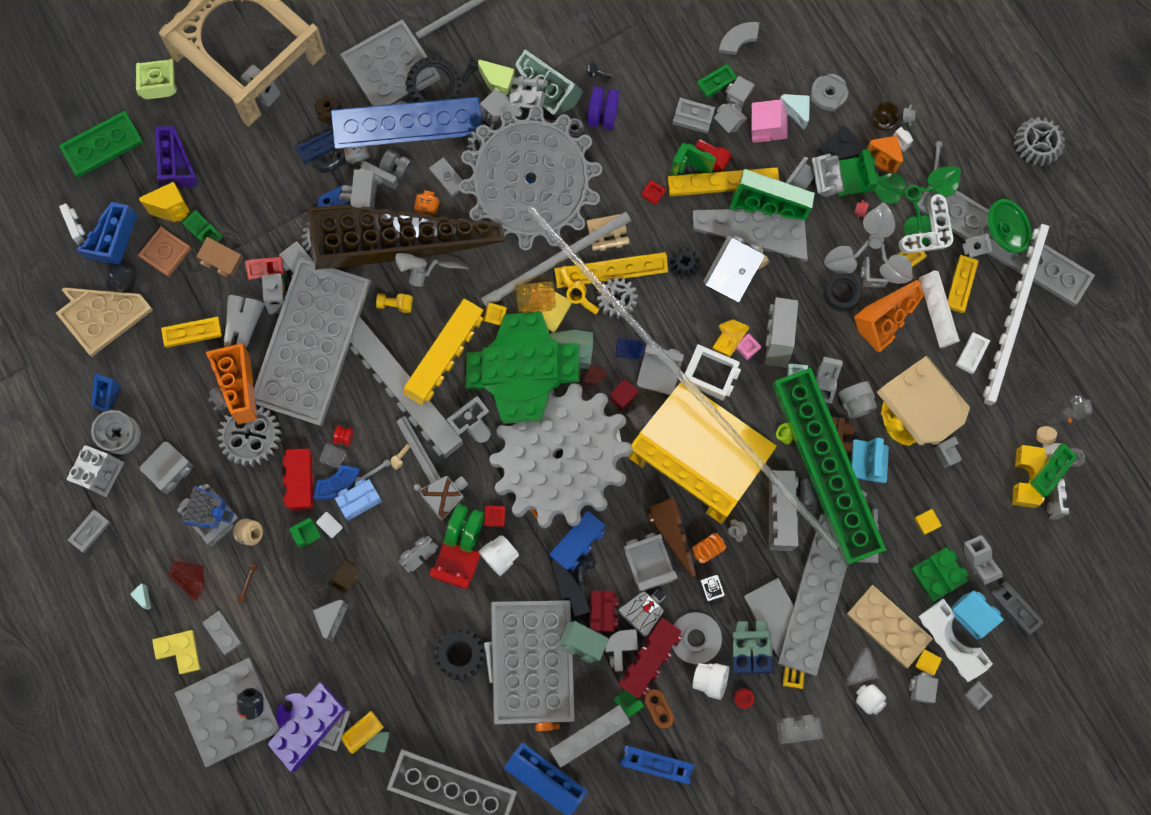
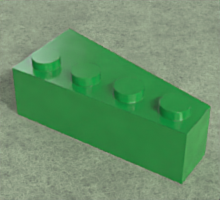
M744 169L732 195L729 210L736 211V208L745 209V212L749 213L760 211L764 212V215L780 214L783 218L806 221L812 209L815 193Z

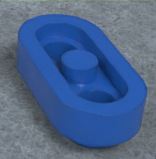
M342 186L321 195L318 199V206L349 205L351 201L340 200V194L343 193ZM326 200H330L329 204H324Z

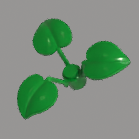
M953 166L938 168L931 172L927 180L932 188H919L916 185H911L906 190H904L906 182L901 175L897 173L885 174L879 177V183L874 191L880 200L887 204L898 203L901 195H906L908 200L914 203L917 217H910L905 222L903 227L905 236L932 232L929 215H920L918 202L923 197L922 192H932L935 190L936 194L944 197L953 195L959 186L961 169ZM923 237L922 244L925 246L930 240Z

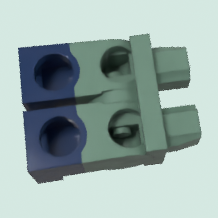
M756 621V631L749 632V622H737L736 632H733V673L736 675L754 673L775 674L772 654V633L769 632L767 621Z

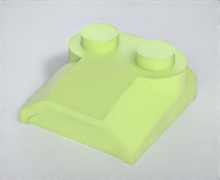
M174 60L136 63V91L138 95L144 99L174 95L177 91Z

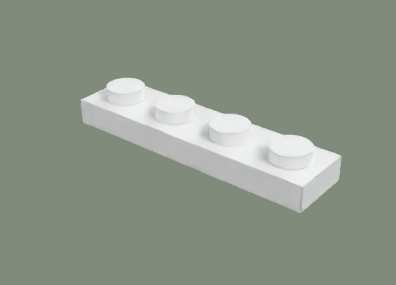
M932 271L919 277L939 347L945 348L959 342L939 271Z

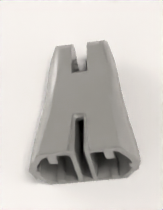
M228 295L224 347L235 345L236 337H238L237 344L243 343L247 348L265 303L255 299H244L240 296Z

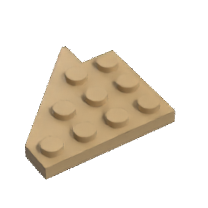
M63 288L62 291L71 302L56 312V314L87 353L93 357L153 311V309L140 294Z

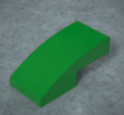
M196 210L182 222L202 244H204L207 237L216 242L223 238Z

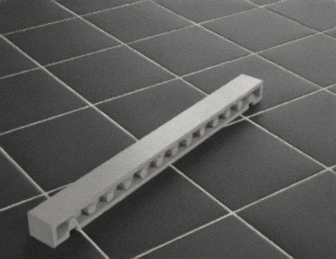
M297 241L279 254L282 257L283 268L286 271L290 270L292 274H294L299 258L314 262ZM359 316L349 348L355 355L359 354L363 358L361 362L367 369L371 368L374 371L373 377L379 384L383 382L387 387L384 389L391 398L395 397L398 400L397 406L403 413L407 411L410 415L408 418L415 427L418 425L422 429L421 435L426 441L431 440L434 444L432 447L439 456L443 455L447 458L463 445L462 439L430 401H426L421 406L403 395L404 386L410 379L409 375Z

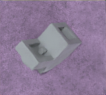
M823 357L821 366L818 368L816 381L825 402L832 404L842 361Z
M982 535L964 542V552L968 565L973 574H977L984 585L1002 577V571L992 559V548Z
M636 630L619 631L608 640L605 653H613V656H610V668H614V673L623 672L622 652L638 650Z

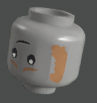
M367 145L344 148L345 159L352 166L362 165L369 158Z

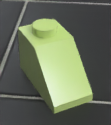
M479 60V72L490 91L493 92L496 89L498 92H503L506 96H509L513 84L512 79L515 77L514 69Z

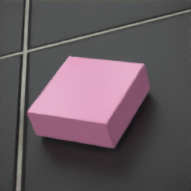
M748 333L741 340L736 350L748 360L761 349V346Z

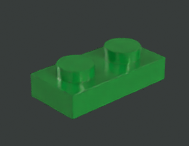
M726 64L697 81V86L707 99L729 86L730 83H734L737 76L729 65Z

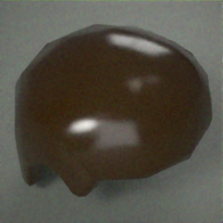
M890 101L879 103L872 112L873 125L880 131L894 129L900 119L897 113L898 107Z

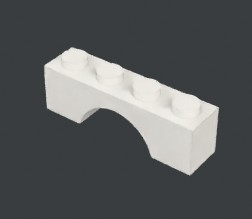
M942 599L923 612L919 618L924 627L928 628L934 636L936 643L946 652L948 659L958 668L960 675L969 682L986 672L991 667L992 662L981 648L964 646L956 639L952 631V621L955 613L946 601Z

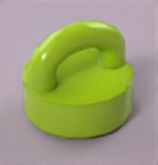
M788 423L782 424L776 431L777 439L785 444H790L794 440Z

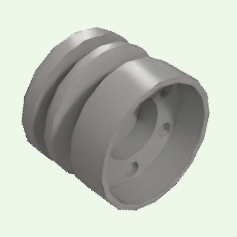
M110 410L103 412L96 417L92 424L91 434L97 446L110 453L119 455L129 453L140 442L141 431L139 425L133 418L120 411ZM118 430L120 431L121 437H117L118 435L116 432Z

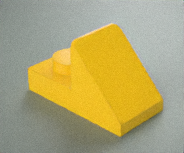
M730 320L719 325L722 334L713 346L715 352L729 358L749 329L748 325L736 320Z

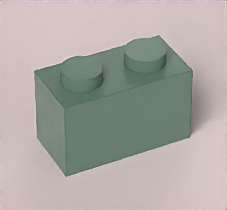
M573 621L567 623L559 645L564 647V651L573 655L576 653L582 656L581 659L583 661L592 663L601 660L609 638Z

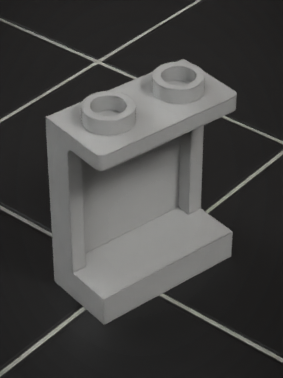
M208 484L199 486V488L220 498ZM188 498L183 500L177 509L182 516H184L190 500ZM226 504L225 510L232 511ZM234 513L232 522L220 521L218 529L192 527L212 547L241 519Z
M656 532L646 535L645 539L639 542L637 539L631 540L624 547V552L639 593L677 580L676 572L673 571L662 541L663 537L661 534L656 535Z

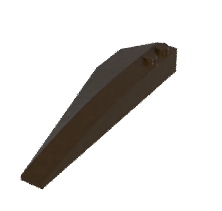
M347 204L307 208L315 270L396 261L395 256L397 253H409L414 257L421 258L505 242L502 223L479 220L471 222L462 218L455 220L448 219L446 216H440L439 218L431 217L429 214L405 211L397 213L390 212L388 209L373 210L370 207L363 206L362 208H356Z

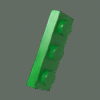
M1064 443L1059 445L1030 482V485L1042 497L1048 496L1077 456Z

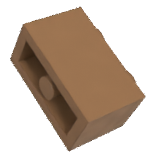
M208 237L196 256L201 260V265L209 269L211 266L218 269L217 273L226 278L228 275L234 277L244 259L241 254Z

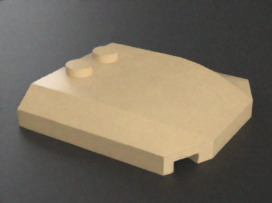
M928 356L922 358L877 391L878 395L895 416L903 422L904 427L919 445H924L925 443L939 444L965 424L970 409L968 404Z

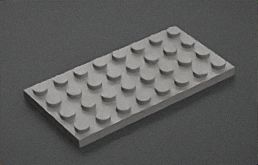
M299 258L254 387L255 405L263 406L316 425H323L371 280L334 268L315 270L314 262Z

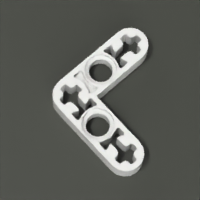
M936 194L927 202L932 232L903 237L899 241V249L903 253L945 249L952 244L953 234L947 201L944 196ZM933 202H940V206L934 205ZM937 217L944 219V226H939L936 223ZM923 237L930 240L929 247H925L922 244ZM940 238H946L947 242L940 241ZM907 240L908 243L916 242V244L912 245L911 247L905 246V242H907Z

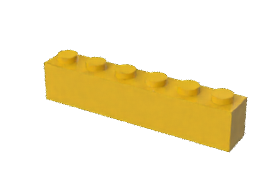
M463 299L404 386L403 395L421 406L426 401L429 402L435 393L433 392L434 388L442 384L445 378L443 376L444 373L452 369L455 363L453 361L454 358L462 354L465 348L463 347L464 343L472 339L474 335L472 331L475 327L479 328L483 322V309Z

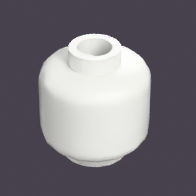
M873 684L867 687L863 685L856 692L858 694L856 703L867 714L874 713L877 715L886 706V696Z

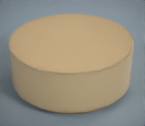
M1043 426L1038 429L1036 438L1042 444H1053L1056 441L1057 432L1052 427Z

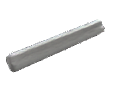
M406 416L400 418L397 424L430 483L438 481L441 477Z

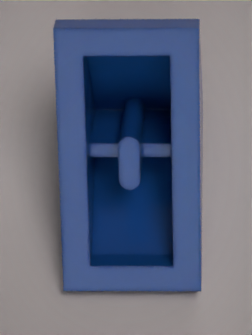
M96 373L94 375L91 407L104 412L110 411L122 386L115 380Z

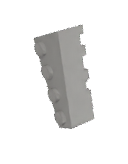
M772 470L769 473V550L793 551L798 546V496H796L798 477H795V471Z

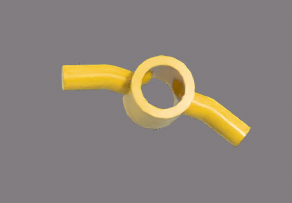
M566 266L559 268L562 279L568 287L567 299L574 304L581 303L584 308L597 314L600 308L586 299L587 289L585 284L580 281L573 282L570 279ZM573 289H579L582 292V295H573Z

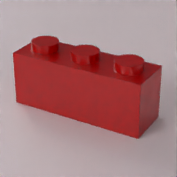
M310 449L286 450V456H283V467H286V475H283V484L287 490V494L283 496L284 506H287L290 511L313 510L312 451Z

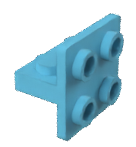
M875 438L868 442L853 440L851 466L856 478L886 483L889 447L883 445L884 439Z

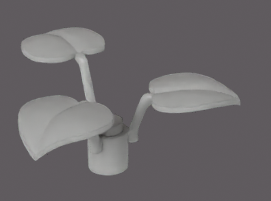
M884 202L866 214L863 226L870 233L869 240L865 242L856 254L853 255V250L849 246H839L829 252L824 261L825 266L838 274H850L857 267L855 258L867 246L873 249L881 248L885 263L881 265L880 273L884 279L897 284L906 283L913 279L912 265L907 257L898 254L892 255L889 260L886 257L883 242L885 237L890 236L894 232L895 219L890 208Z
M397 253L395 256L396 263L401 272L411 269L409 283L418 287L424 285L425 276L430 275V271L435 264L447 268L469 269L461 259L452 255H437L427 270L425 269L427 262L422 258L414 257L409 253Z

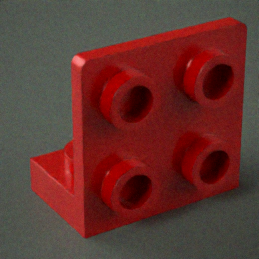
M443 543L435 567L431 569L429 576L468 591L481 555L473 550L471 553L461 551L459 545L453 548Z

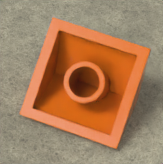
M897 136L871 140L867 149H870L871 155H874L875 166L888 174L897 172L903 162Z

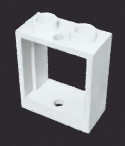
M698 344L682 380L697 390L724 400L725 396H730L734 387L730 385L732 380H737L741 371L738 368L740 362ZM702 355L732 367L723 390L692 377Z

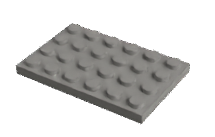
M570 600L491 602L494 724L575 721L572 654L564 651V647L559 645L567 623L571 622Z

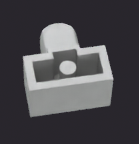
M475 396L446 419L458 435L467 430L473 439L479 443L485 442L490 438V429L482 420V417L489 410L478 396Z

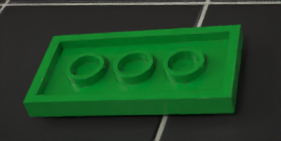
M123 111L60 144L59 147L75 176L79 178L144 142L126 111Z

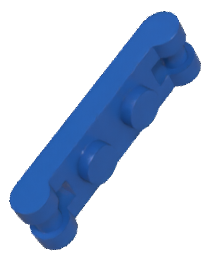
M624 746L623 751L625 754L623 760L621 759L620 766L690 785L691 770H694V764ZM633 754L638 755L637 763L631 762ZM678 767L684 768L682 776L676 775Z

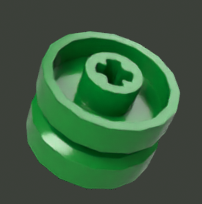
M457 504L447 526L444 545L454 548L461 538V551L471 553L479 536L485 513L475 509L468 518V507Z

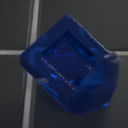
M617 338L615 357L636 360L642 356L645 350L644 345L639 340Z

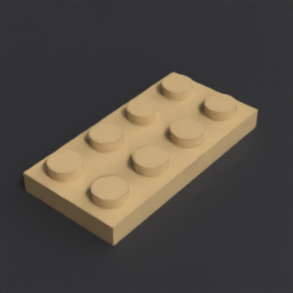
M874 585L870 586L846 614L905 668H908L933 639Z

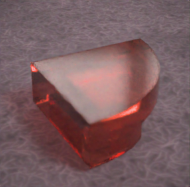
M590 365L583 384L594 385L601 382L606 377L608 371Z

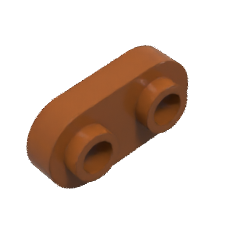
M650 690L646 694L644 702L655 725L662 729L670 727L674 721V716L663 693L659 690ZM652 696H656L658 698V702L656 704H653L651 702ZM660 715H666V722L660 721Z

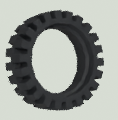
M427 56L417 61L410 69L406 80V91L409 94L408 97L413 100L412 103L428 101L418 92L416 80L419 72L429 67L440 68L450 78L451 91L444 100L457 99L461 92L462 82L460 80V73H457L458 69L452 66L453 63L447 62L445 58L442 57L441 59L439 56Z

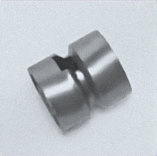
M389 149L382 157L379 168L397 177V180L404 182L412 170L413 160L405 156L400 157L399 153Z

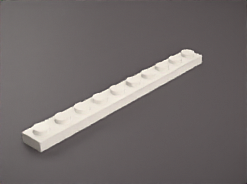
M1041 224L1032 233L1031 239L1033 244L1027 250L1026 257H1028V260L1021 269L1023 276L1022 280L1018 281L1015 289L1018 292L1017 296L1013 298L1010 309H1012L1011 316L1008 315L1005 321L1007 329L1001 335L999 344L1002 345L1000 351H997L994 357L996 365L990 371L988 379L991 381L989 387L986 386L983 393L985 404L993 405L996 403L1049 229L1047 225Z

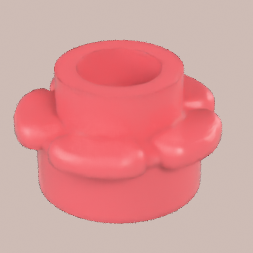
M864 200L861 203L857 202L855 213L858 214V218L859 216L864 218L866 216L869 203L864 202Z

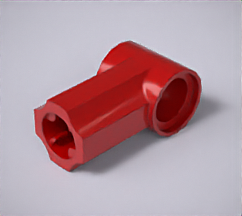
M701 139L695 145L697 150L708 152L716 158L713 170L717 172H722L732 157L728 150L721 147L715 148Z

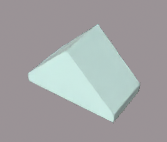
M782 95L780 100L787 109L788 115L804 130L809 121L810 96Z

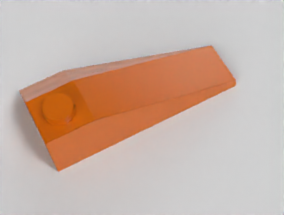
M915 280L866 306L854 316L858 332L877 352H881L894 340V333L898 327H903L905 317L908 313L914 311L923 298L924 294L920 280Z

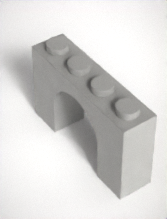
M619 705L554 746L550 751L561 768L630 724V721Z

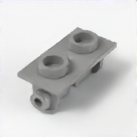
M429 536L421 537L415 543L416 546L413 549L406 550L400 556L401 559L398 562L402 566L406 564L403 568L408 573L410 571L413 572L423 563L419 556L422 555L427 560L436 552L438 546L434 542L430 543L432 539Z

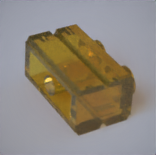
M553 281L515 285L518 312L528 313L534 312L533 310L537 309L547 312L551 311L552 308H556Z

